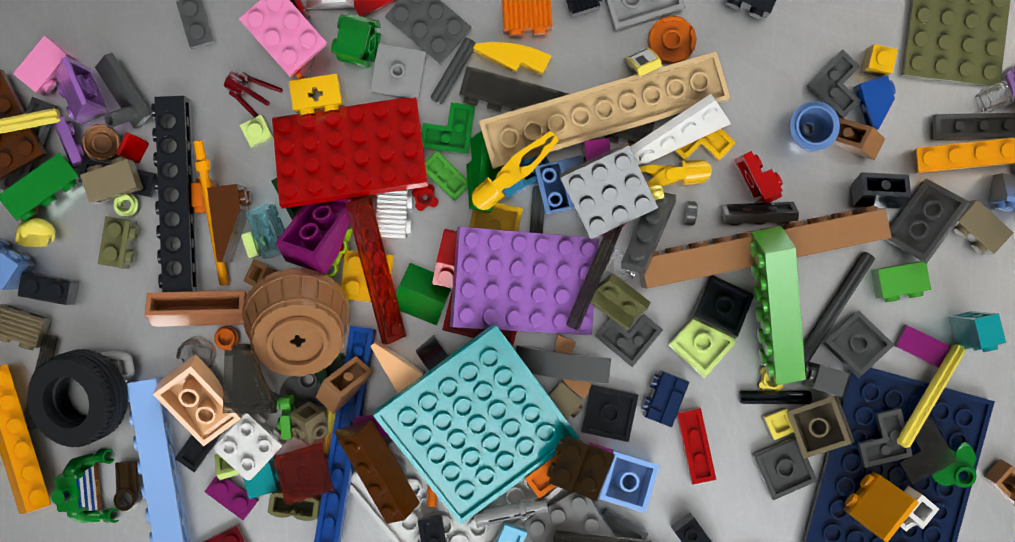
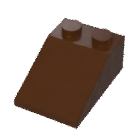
M239 184L207 188L217 262L229 263L233 261L250 212L249 205H252L251 191H247V187Z

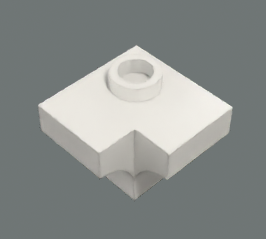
M908 486L904 492L917 500L919 504L900 526L906 532L916 525L924 529L939 510L925 496Z

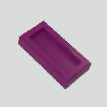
M904 325L894 345L937 368L940 367L951 347L908 325Z

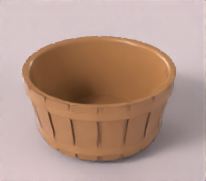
M285 269L271 273L264 279L262 278L248 292L242 309L245 332L250 340L255 356L271 371L285 376H307L328 367L341 352L344 336L349 326L350 305L344 290L329 276L310 269ZM296 335H299L301 339H305V341L301 342L300 346L290 342Z

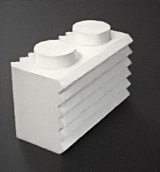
M409 190L377 194L376 237L407 239V234H411L412 219H407L408 209H412L413 195H408Z

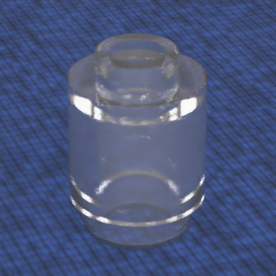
M1002 81L980 90V93L975 95V100L981 112H992L1012 104L1014 96H1012L1007 82Z

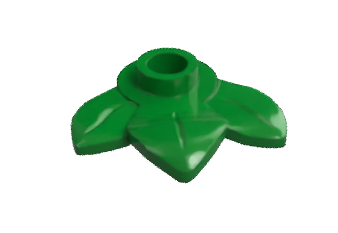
M962 442L956 451L943 447L935 450V460L939 468L931 476L938 484L942 486L955 484L958 487L967 488L975 483L977 474L973 467L976 462V455L969 444ZM962 471L967 472V476L964 479L959 478V474Z

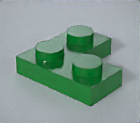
M451 102L448 126L423 123V148L468 155L475 106Z

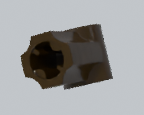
M138 461L115 463L116 494L114 495L113 502L120 511L136 508L142 502L143 496L139 489ZM125 493H129L132 496L131 505L125 502Z

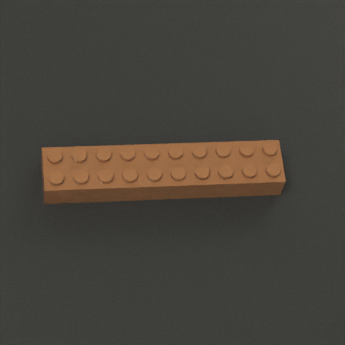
M876 205L855 209L854 215L852 210L831 214L832 219L830 220L828 215L807 219L808 224L806 225L804 220L783 224L784 231L796 247L797 257L892 238L886 209L877 210ZM778 225V226H773V227H768V228H763V229H760V230L769 229V228H774V227H779V225ZM753 231L736 234L737 239L733 240L731 235L712 239L713 244L709 245L707 240L690 243L689 249L683 250V246L666 248V254L659 255V252L655 251L646 274L639 273L641 287L648 289L749 268L751 264H754V257L751 256L749 250V242H752Z

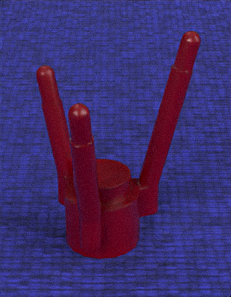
M233 70L225 79L224 87L230 90L229 95L234 97L254 118L259 115L240 95L247 93L266 106H269L270 102L251 90L249 82L280 93L283 91L282 88L251 77L245 72L239 74Z

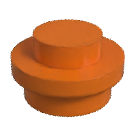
M222 326L216 331L214 340L220 349L230 350L238 344L239 334L232 326Z

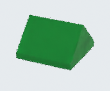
M409 263L398 286L392 308L437 326L452 288L432 284L434 272Z

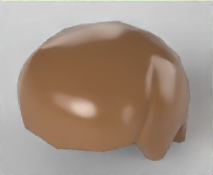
M107 124L90 126L82 137L84 151L90 158L97 161L112 159L116 155V151L121 143L120 135L114 128L108 127Z

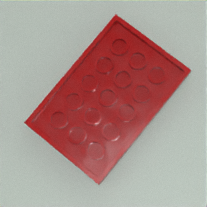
M404 97L339 107V110H330L328 112L319 110L315 111V114H304L303 116L293 114L272 118L278 195L281 209L429 186L416 97Z

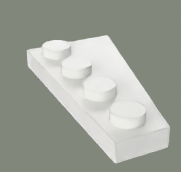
M710 94L630 146L638 165L643 166L730 125L731 122L713 95Z

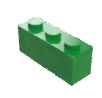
M59 152L0 193V201L16 221L22 219L25 222L36 214L35 208L41 204L46 207L57 199L55 194L62 189L66 193L77 185L75 180L78 179V175Z

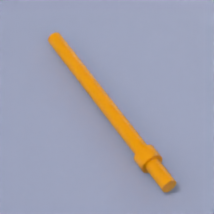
M203 140L193 141L197 160L194 161L196 172H199L219 285L223 286L228 285L229 280L226 263L217 262L207 191V188L212 187L209 170L211 169L210 161L206 159Z

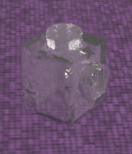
M615 248L603 271L609 274L613 273L623 281H627L628 278L633 279L636 274L635 271L621 268V261L625 253Z

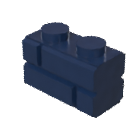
M662 370L659 371V374L654 373L649 386L653 388L650 397L645 396L641 405V410L644 411L643 416L672 427L690 382Z

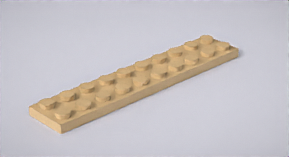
M715 51L655 69L642 76L638 74L483 119L479 121L492 168L496 169L504 166L513 155L549 131L554 133L559 140L550 151L553 152L581 144L584 141L598 139L679 115L710 94L713 95L717 103L730 100L731 97L718 53ZM554 136L548 138L543 145L528 151L521 161L538 156L543 146L549 144Z

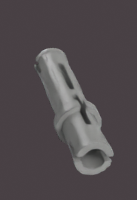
M546 496L528 501L522 499L519 500V503L479 511L474 515L476 527L479 528L512 519H528V516L549 512Z

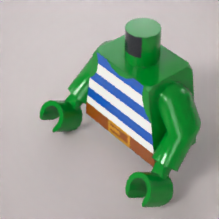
M100 448L96 455L90 453L69 460L63 473L54 479L55 491L52 492L51 499L57 505L58 512H67V516L79 524L99 523L100 520H103L105 523H117L119 521L110 518L111 512L119 511L118 509L109 508L105 509L102 513L99 511L102 510L98 464H95L98 461L111 464L114 459L105 458V454L113 450Z

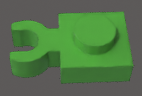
M284 394V397L280 398L282 414L278 418L277 429L278 432H281V440H291L294 437L290 413L294 411V394Z

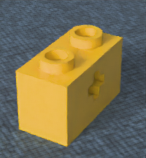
M338 74L289 81L292 107L296 113H300V116L315 114L314 110L324 109V112L339 110L340 106H344L341 80ZM317 90L323 94V96H319V101L311 97L316 94L315 91Z

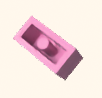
M43 36L13 74L33 91L45 96L46 93L53 91L57 85L56 74L61 59L66 56L73 60L75 58L52 39Z

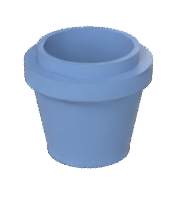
M811 101L804 103L792 113L789 120V133L792 140L797 146L807 151H820L829 147L839 134V118L833 108L823 102ZM805 125H810V126H811V128H812V132H811V133H806V132H805V130H804Z

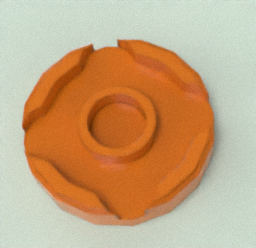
M671 15L661 18L653 25L649 31L647 42L648 47L659 56L661 63L671 65L690 57L695 49L697 38L694 28L687 20Z

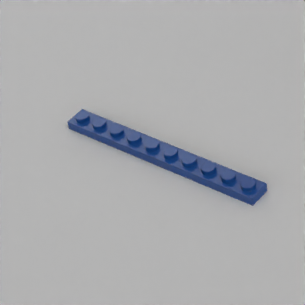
M350 326L344 364L357 356L370 368L373 352L371 345L374 344L375 329ZM368 380L348 403L336 411L314 542H341L353 465L334 432L337 429L354 425L353 418L362 415Z

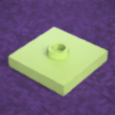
M691 318L668 346L705 378L736 344V341L732 337Z

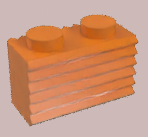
M502 0L503 33H509V37L523 36V32H533L535 36L546 35L547 31L552 30L551 0Z

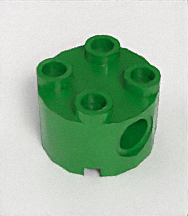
M350 13L347 15L341 14L337 23V28L339 29L337 39L335 38L332 42L331 52L336 54V58L340 62L369 68L371 65L368 61H374L378 43H380L381 34L376 33V28L381 29L379 20L360 17Z

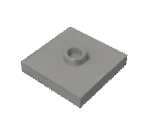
M378 43L370 92L400 98L416 97L418 101L427 53Z

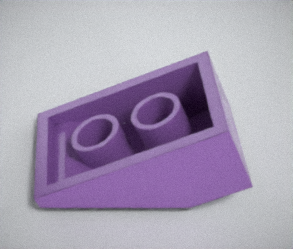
M67 56L62 58L56 74L59 83L56 86L59 94L68 103L66 110L70 118L75 120V122L85 124L110 113L91 68Z

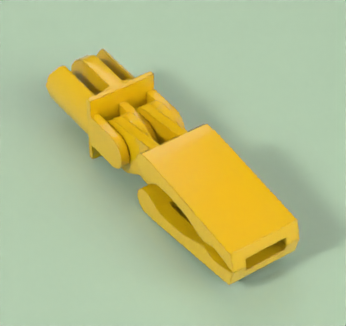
M549 131L513 155L498 172L494 181H491L488 177L475 188L472 194L474 205L481 210L493 207L505 197L501 192L504 188L511 187L528 176L558 143L557 136ZM554 136L549 144L543 146L540 154L531 164L519 167L522 157L528 151L543 145L548 138Z
M682 160L679 162V167L654 164L640 167L642 174L653 177L647 182L648 187L659 184L666 186L677 181H681L682 186L700 184L708 180L712 172L710 164L703 160Z

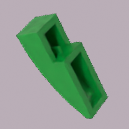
M482 131L470 138L472 161L466 164L469 209L491 213L493 207L481 210L472 202V194L475 188L488 177L491 181H494L501 170V167L492 168Z

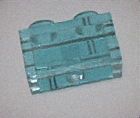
M265 204L246 212V217L262 258L271 259L281 255L275 243L285 229L281 218L278 217L279 213L276 205Z

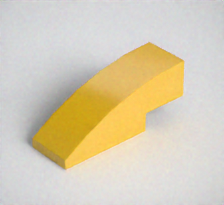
M507 42L476 43L473 47L474 53L517 74L520 66L542 77L552 58L551 55L538 49Z

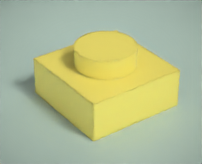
M787 408L763 416L773 440L794 432L787 414Z

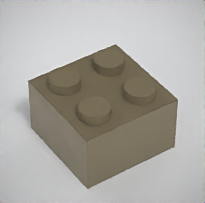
M832 396L787 411L804 459L855 442L838 396Z

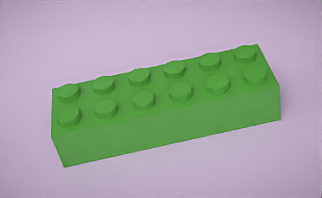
M782 226L753 231L752 242H749V250L751 256L754 257V264H751V272L753 278L756 279V286H753V294L755 300L758 301L755 315L757 322H760V329H757L759 343H762V350H759L760 361L762 364H765L768 377L772 376L776 385L806 380L796 247Z

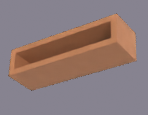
M245 291L147 293L144 316L153 327L244 325L242 309L247 293Z

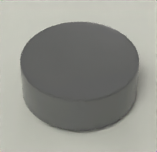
M694 201L686 202L684 225H695L698 205Z

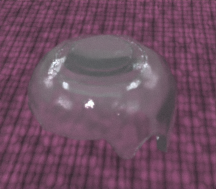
M192 336L184 341L177 350L176 358L182 359L183 363L196 354L209 368L215 364L216 348L205 337Z

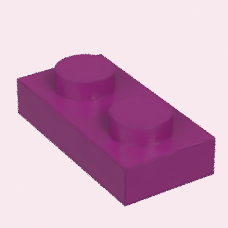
M216 476L204 491L243 521L259 501L257 497L249 499L247 490L230 477L219 480Z

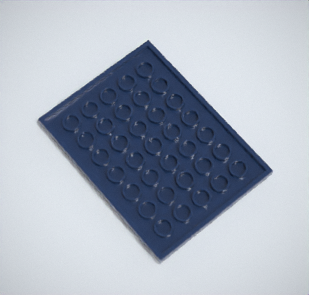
M870 368L860 378L849 371L841 406L855 442L827 452L803 542H885L843 510L846 506V499L852 493H856L859 490L862 479L867 474L871 475L872 472L881 475L902 491H905L908 486L913 488L939 508L938 512L924 529L916 525L906 532L899 527L888 542H957L972 486L961 488L955 484L950 486L938 484L931 476L939 468L935 460V450L943 447L956 451L962 442H966L975 452L976 462L973 468L976 471L995 401L944 388L911 445L913 456L864 468L862 467L857 443L880 437L875 413L901 408L906 425L930 383ZM962 471L959 474L960 479H964L967 476L966 471Z

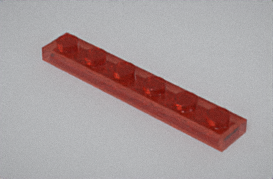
M363 196L346 202V207L382 344H391L406 337L371 196Z

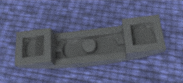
M517 345L516 352L532 374L576 381L609 383L611 358L590 355L582 356Z

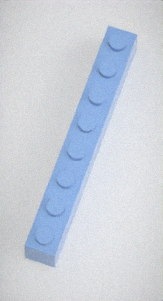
M163 377L127 383L128 402H130L132 411L129 413V420L131 426H134L136 435L133 437V444L135 450H138L140 459L137 462L139 474H142L144 483L141 486L143 498H146L148 508H146L145 515L147 522L151 524L152 530L149 535L150 542H190L168 409L153 395L158 382Z

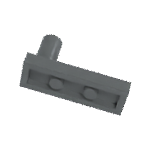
M113 52L104 55L95 66V69L121 108L105 114V123L110 128L130 122L133 128L142 126L152 113Z

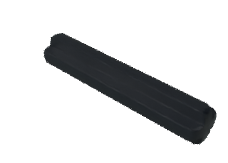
M740 391L739 400L741 404H811L812 393L810 391Z

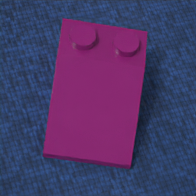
M348 198L303 205L275 243L285 261L325 274L340 252L356 201Z

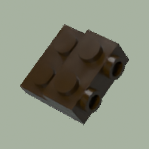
M566 436L565 440L560 439L556 448V453L559 454L557 462H552L547 472V476L551 477L549 483L571 493L575 492L596 502L599 501L616 454L572 436Z

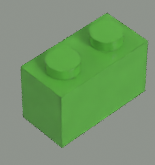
M922 261L871 270L876 298L885 299V302L900 300L899 296L908 294L909 298L924 296L923 291L931 290L927 264Z

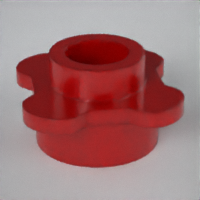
M432 184L412 190L411 194L415 197V208L417 210L423 211L426 207H436L439 201L435 198V187Z

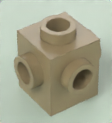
M310 401L290 413L293 426L292 433L297 440H302L311 446L329 434L328 419L325 412Z

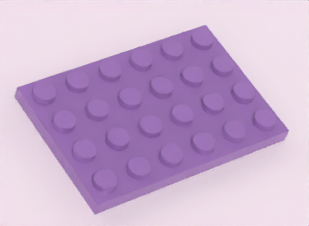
M457 227L450 327L487 329L495 323L500 330L592 335L594 305L589 300L596 287L599 238L591 239L588 237Z

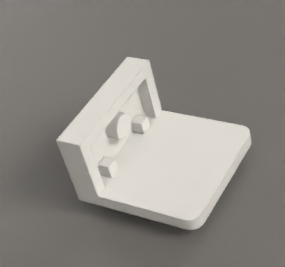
M253 410L246 412L215 445V451L246 480H251L287 443L285 440H281V432H278L276 427L272 429L266 423L267 418L257 410L256 412Z

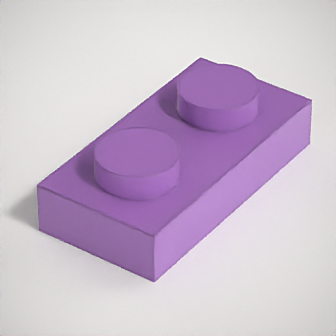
M64 115L60 116L61 120L54 123V126L71 167L76 168L81 166V158L85 157L80 143L75 144L72 136L75 135V131L71 121L66 122Z

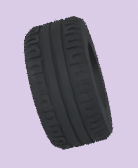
M76 349L51 357L37 367L29 382L27 401L32 420L47 438L62 446L82 447L110 435L119 427L126 414L128 394L122 374L109 358L93 350ZM70 378L77 381L84 388L88 396L89 411L87 417L76 412L70 404L67 394Z

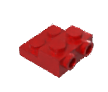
M750 151L734 159L755 203L763 201L766 204L782 197L781 192L783 190L781 186L783 182L777 172L774 173L772 169L762 172L763 164L757 154L754 155Z

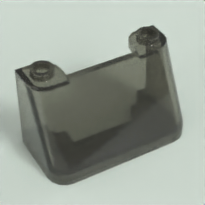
M251 344L231 345V350H225L223 413H277L280 409V396L267 368L258 360L254 350L251 348Z

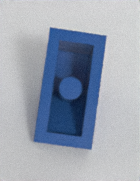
M888 75L860 83L853 87L855 95L861 100L858 105L864 124L874 127L876 130L880 128L895 100V85L892 80H889Z

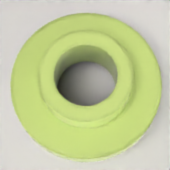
M130 193L115 198L113 206L117 214L129 217L137 212L139 203L136 196ZM126 200L130 202L128 209L123 207V203Z

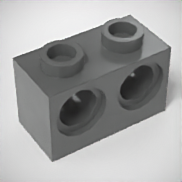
M809 361L808 365H805L806 380H803L802 385L842 397L849 373Z

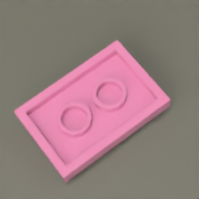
M260 0L239 18L290 77L328 45L290 0Z

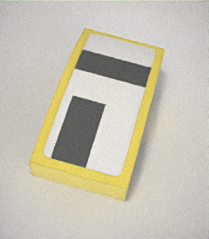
M648 47L624 58L633 73L637 72L639 76L662 67L659 56Z

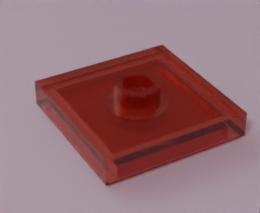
M322 443L273 457L286 506L335 491Z

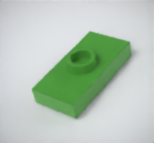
M438 150L425 161L427 175L454 201L468 189L467 179Z

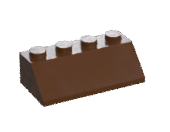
M373 420L337 429L334 432L337 440L385 522L390 524L406 520L420 502Z

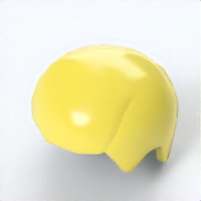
M30 218L25 222L22 221L17 226L15 243L26 247H44L48 245L50 238L54 242L56 231L54 226L48 221L41 218Z

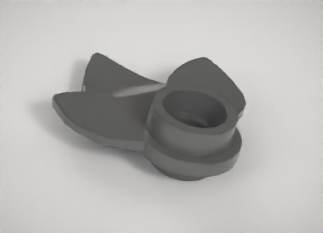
M316 373L309 374L313 377L311 384L305 381L306 376H295L286 379L280 389V398L284 397V394H294L296 409L308 401L324 406L316 398L320 389Z

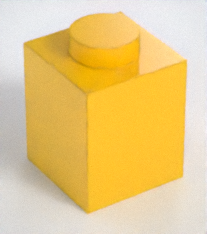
M878 44L871 45L865 51L860 72L878 77L892 74L898 49Z

